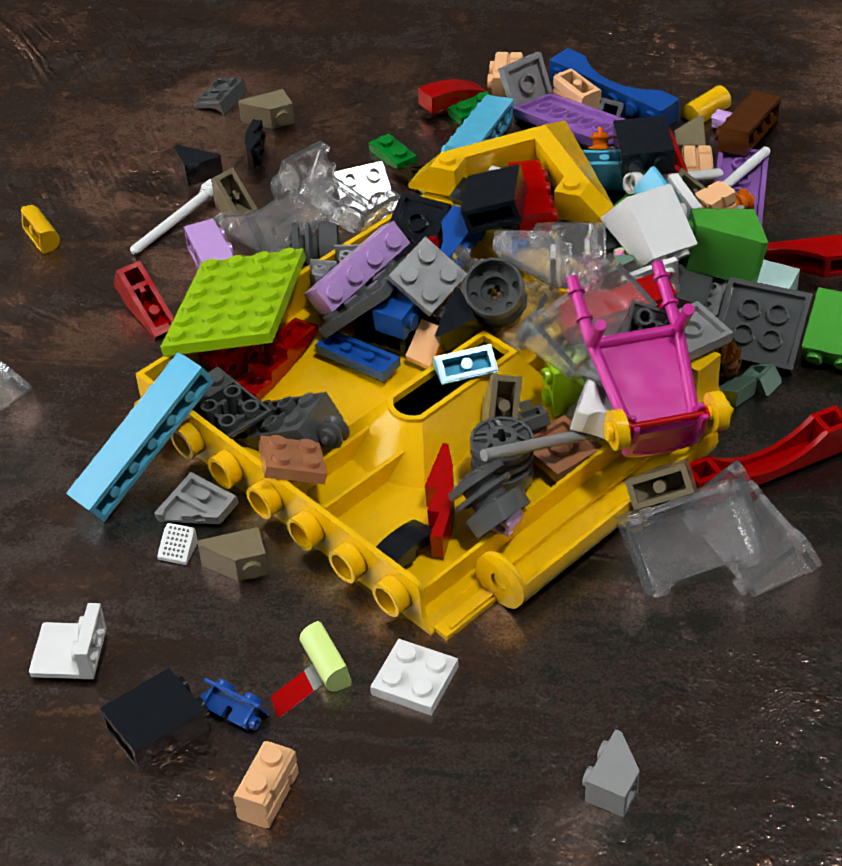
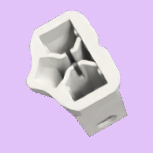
M591 377L587 378L569 430L592 434L605 439L603 423H605L606 412L613 410V407L600 381Z

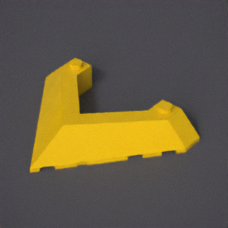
M565 120L441 152L423 166L408 183L410 189L450 196L463 177L467 178L469 175L487 172L491 166L499 168L508 167V162L540 159L542 169H547L548 181L555 189L554 207L557 209L558 219L606 228L601 217L614 208L613 203Z

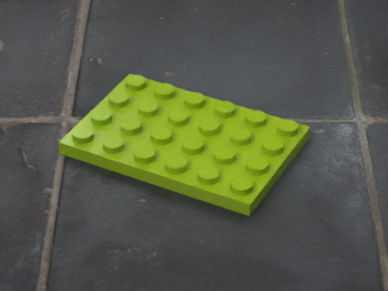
M285 248L279 252L272 253L262 251L251 256L234 255L229 259L217 260L212 258L202 262L160 346L163 356H173L178 352L188 354L273 343L306 260L304 248Z

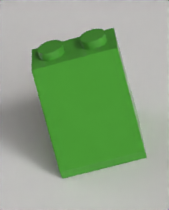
M691 208L688 223L698 244L689 249L690 255L682 258L685 268L728 281L729 277L757 282L768 247V240L755 209Z
M818 287L801 347V359H806L807 362L816 365L822 363L834 365L839 370H842V292Z

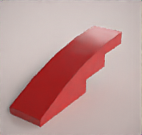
M298 318L291 320L277 331L273 343L264 344V352L248 363V374L237 382L261 400L278 384L300 358L318 332V325Z
M442 443L425 484L428 523L433 528L430 534L431 552L433 557L443 559L452 534L455 513V501L451 502L447 497L454 489L453 464L449 444Z

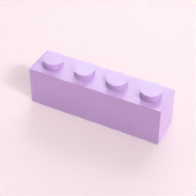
M214 219L184 226L187 248L198 269L201 263L208 259L222 260L234 256L233 247L230 242H226L223 228H218Z
M394 221L379 227L330 270L327 275L305 292L304 295L320 315L333 312L409 245L410 241Z

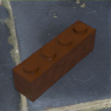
M753 91L743 100L739 107L735 108L734 112L726 118L725 122L718 126L715 139L718 141L717 150L747 156L779 119L781 96Z

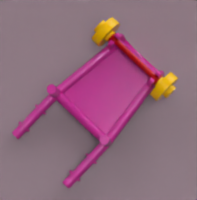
M662 260L653 262L651 266L655 275L653 282L658 284L663 300L661 307L666 310L670 325L603 336L607 323L603 319H597L594 325H592L593 315L588 312L583 295L585 288L580 285L578 276L570 275L566 278L569 288L567 295L572 298L577 314L575 322L580 325L586 348L613 407V410L606 412L603 434L606 441H609L611 448L614 451L622 450L625 457L660 455L697 444L704 434L706 425H708L712 432L727 430L732 416L731 405L720 390L705 393L703 403H698L685 336V328L695 312V307L687 303L679 313L677 307L679 300L674 298L669 282L671 275L669 272H666Z

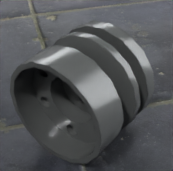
M337 220L320 221L318 233L316 234L312 233L309 222H305V234H300L299 223H292L289 248H304L306 260L303 266L310 265V259H320L334 250V245H339Z
M490 257L478 261L469 269L464 278L463 292L467 304L480 323L488 327L502 328L512 325L525 311L528 295L521 273L513 263L503 258ZM498 292H501L502 297H498L496 301H493L492 296H497Z
M502 416L489 418L477 424L472 430L470 437L471 472L483 464L495 461H483L480 457L482 449L534 439L531 428L523 421L513 417ZM534 451L501 458L505 465L494 474L498 478L510 471L512 476L503 485L505 490L520 485L522 490L526 491L532 484L534 477Z
M501 458L494 462L483 464L467 474L447 495L451 502L463 495L467 499L456 508L458 512L465 511L471 507L474 509L475 513L467 520L466 524L477 540L492 531V528L531 503L520 485L505 490L503 487L512 476L510 471L498 478L495 476L494 473L505 465Z

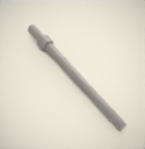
M569 431L485 448L480 451V457L483 461H490L586 440L596 442L605 439L592 434Z

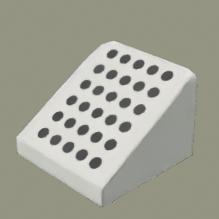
M167 523L157 555L158 560L187 565L198 544L195 529Z

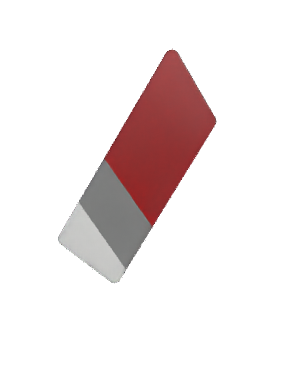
M313 664L271 695L277 717H282L324 684Z

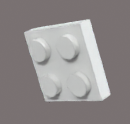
M398 639L370 686L371 695L432 716L459 667L458 658Z

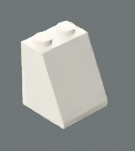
M671 183L626 197L601 217L603 224L627 253L635 256L641 268L651 265L655 261H663L671 257H676L680 260L690 255L689 249L698 244Z

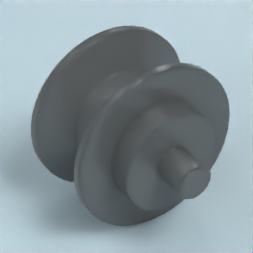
M330 415L324 419L323 423L318 425L316 433L322 444L335 449L339 448L343 441L349 437L350 430L345 421L337 416Z

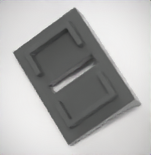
M235 77L217 78L211 84V87L198 97L199 100L194 104L195 109L213 108L220 111L224 116L247 92L244 80L236 79Z

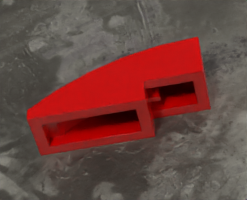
M441 80L418 87V103L431 114H434L443 109L448 110V107L487 90L476 82L468 80Z

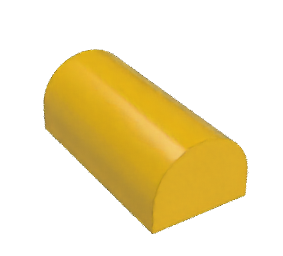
M717 85L684 105L681 109V117L691 121L697 116H703L705 123L711 119L712 114L717 109L726 110L731 106V95L725 87Z
M23 206L21 216L24 231L42 254L55 250L60 243L59 234L37 206Z

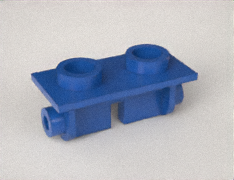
M207 678L204 679L210 688L208 692H202L200 698L205 702L210 712L224 718L229 708H233L227 720L247 731L258 729L261 723V718H259L261 713L270 716L271 713L261 706L264 701L254 694L246 691L244 696L235 692L236 687L220 678L217 683Z

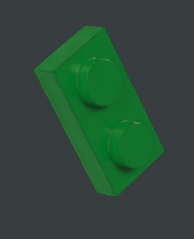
M487 91L481 92L476 96L448 107V116L459 125H462L464 119H467L471 111L477 107L478 102H481L486 95L491 94Z
M389 133L369 142V150L395 169L407 168V165L417 164V155Z

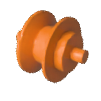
M598 127V132H593V136H587L593 140L592 146L587 149H613L608 146V140L613 138V136H608V132H603V127Z
M745 188L739 189L735 193L736 205H745V209H754L755 196Z

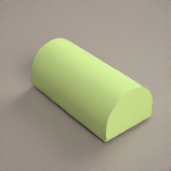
M316 621L307 626L301 632L299 639L326 688L329 691L335 692L351 686L352 681L347 666L322 623Z

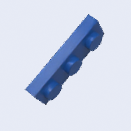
M338 331L326 339L323 337L315 344L317 354L382 381H385L401 365L399 356Z

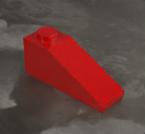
M139 260L116 270L114 286L127 308L154 339L166 335L174 317L142 262Z

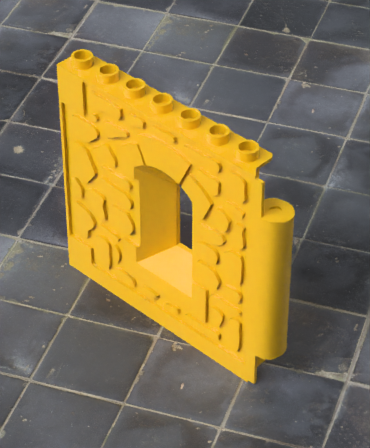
M425 192L424 194L420 195L422 197L449 203L452 207L456 205L453 204L451 199L445 195L430 192ZM393 213L342 245L361 244L379 227L389 223ZM504 228L486 231L483 240L477 243L471 256L464 260L460 268L466 272L468 264L474 266L478 261L490 257L506 260L504 252H499ZM443 235L441 236V239L439 241L441 246L443 243ZM530 244L527 255H518L516 268L521 273L528 295L527 307L522 316L512 325L502 327L499 335L496 337L491 335L478 321L482 331L452 352L474 348L480 344H491L493 352L501 356L496 361L499 372L493 374L522 376L520 402L529 399L532 406L542 404L548 413L551 423L562 416L553 417L549 406L545 407L543 404L541 390L545 389L541 369L545 368V355L552 354L556 356L566 343L558 325L556 306L572 301V298L567 295L569 288L566 278L570 275H577L580 282L585 275ZM335 249L319 260L337 261ZM310 265L300 272L278 330L294 318H298L318 325V332L289 372L260 401H275L287 396L298 397L310 392L313 394L327 392L344 418L343 421L348 425L350 435L339 448L333 449L324 445L321 449L327 471L325 485L265 478L259 449L237 443L234 440L237 436L232 439L193 410L171 436V440L178 452L186 459L191 460L197 456L207 463L212 476L222 487L229 489L235 485L246 493L251 506L262 518L269 519L272 516H276L285 523L291 537L302 549L309 551L316 547L328 556L332 568L342 580L347 583H353L358 579L371 589L375 601L386 614L397 617L402 613L430 636L436 632L446 641L495 602L511 609L521 606L640 509L635 511L633 509L625 480L688 458L689 462L707 456L717 447L719 441L718 432H712L708 425H706L704 434L697 444L660 455L625 457L622 450L614 451L609 441H606V439L597 442L603 447L558 482L554 481L534 463L533 482L524 491L531 503L522 509L523 518L509 537L498 532L495 533L492 530L477 540L466 524L467 520L475 513L474 509L471 507L462 512L456 510L460 504L467 500L463 495L455 500L452 534L444 559L433 557L431 544L422 549L416 550L414 562L402 567L376 548V546L391 532L413 519L429 526L425 484L442 443L449 444L453 464L454 488L463 477L471 472V432L481 422L483 398L491 374L470 379L420 415L414 416L400 413L396 410L394 404L437 374L434 366L432 365L425 369L405 360V356L394 354L400 357L401 365L385 381H382L317 354L315 344L324 337L319 329L325 320L323 317L318 316L314 306L304 295L312 287ZM463 280L456 288H460L461 291H462V293H463V295H464V292H463L464 280ZM452 293L443 301L442 305L447 306ZM355 320L339 329L338 332L355 338ZM261 344L262 352H264V344ZM448 350V351H446L444 354H448V353H452V352H451L450 350ZM714 350L690 360L698 403H703L705 393L720 390L718 381L721 354ZM198 352L183 354L200 365ZM175 355L163 356L135 373L140 399ZM248 371L243 375L239 376L238 378H236L235 381H239L242 377L248 374ZM140 399L134 403V407L140 401Z

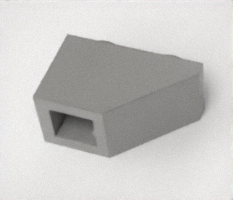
M615 729L609 741L604 740L601 743L597 753L598 760L594 767L588 766L582 785L585 786V802L624 818L638 793L640 770L623 733Z

